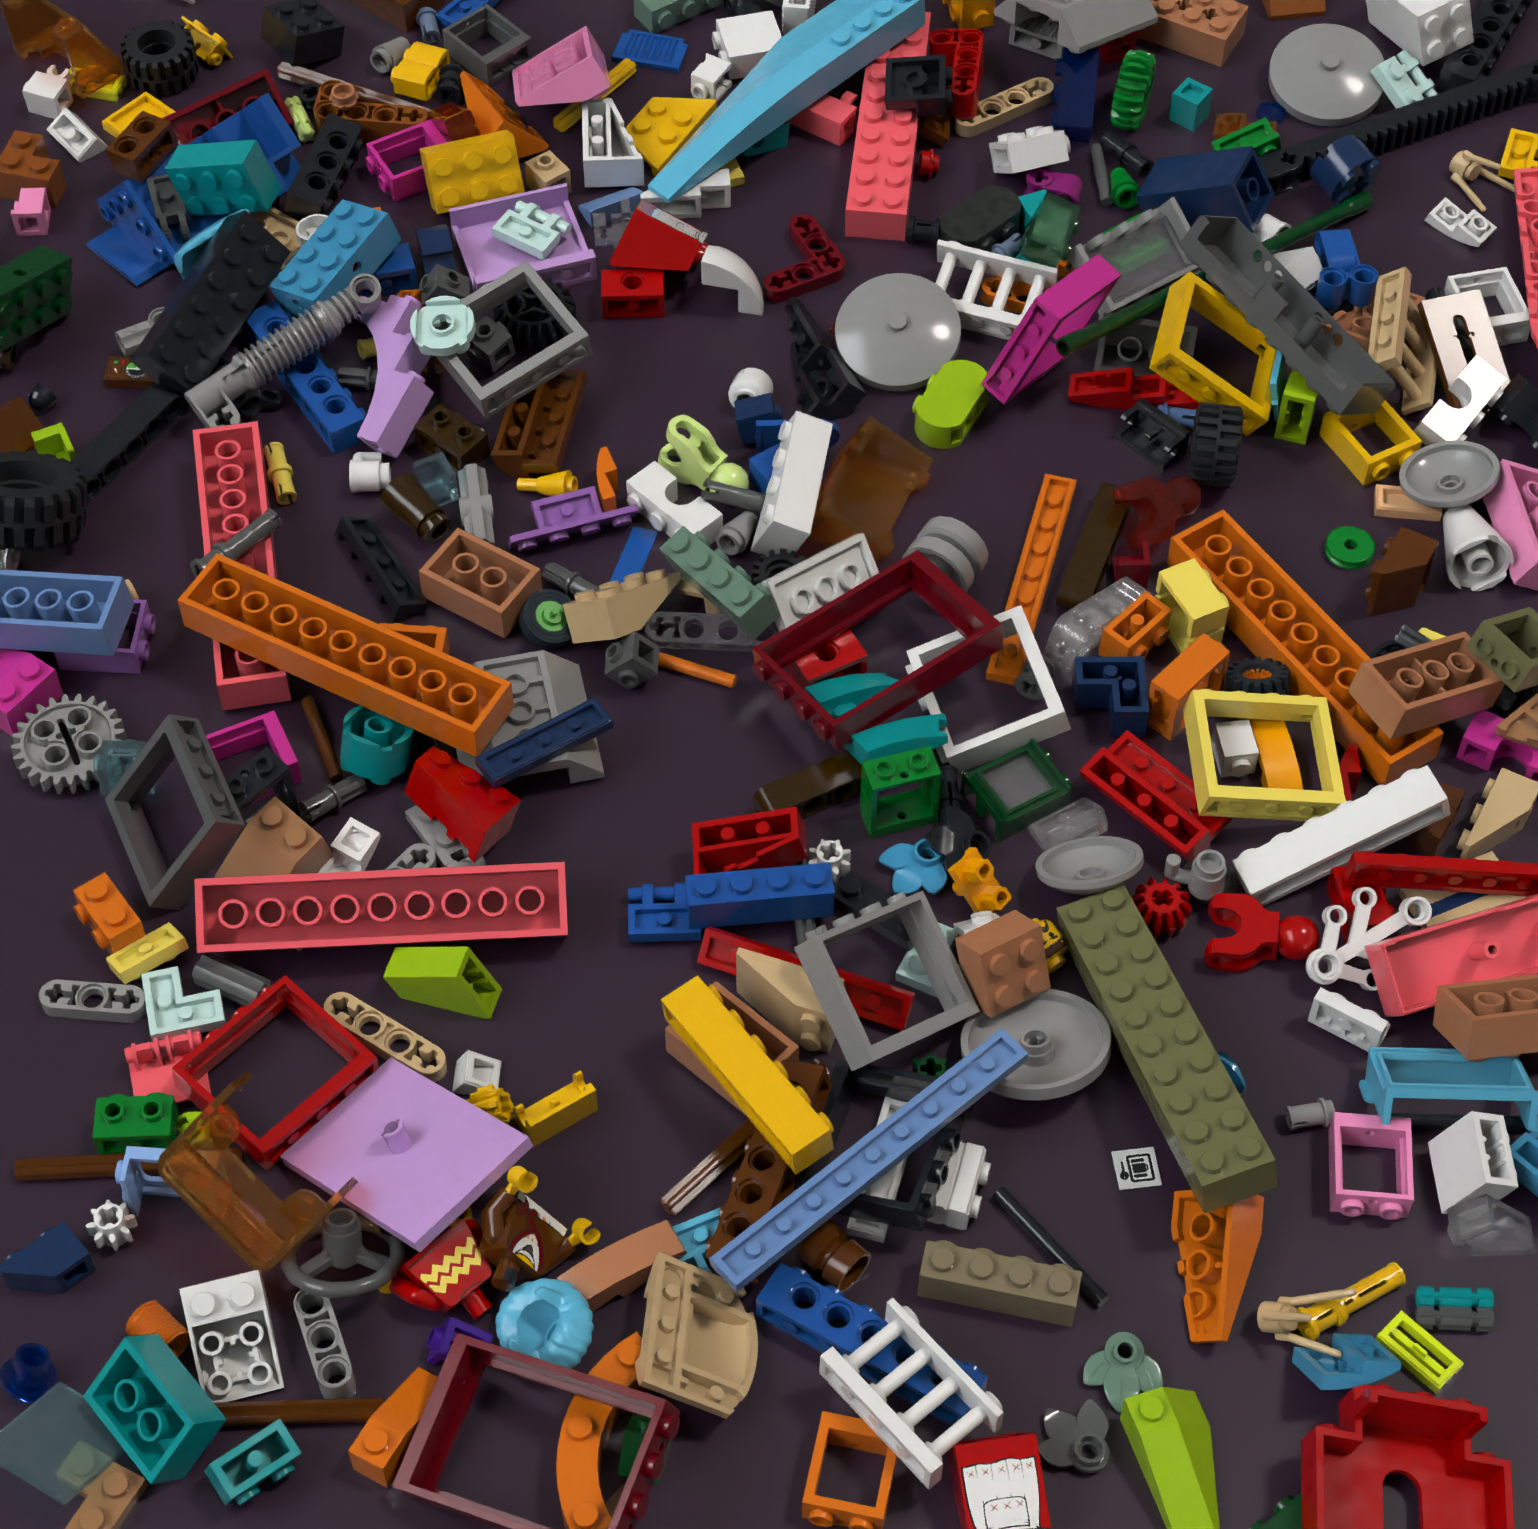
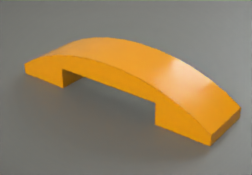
M1249 719L1259 751L1258 761L1262 769L1260 780L1263 788L1303 790L1296 754L1285 722L1280 720Z

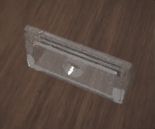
M1086 797L1027 826L1028 832L1044 852L1049 848L1074 839L1098 836L1109 828L1104 808Z

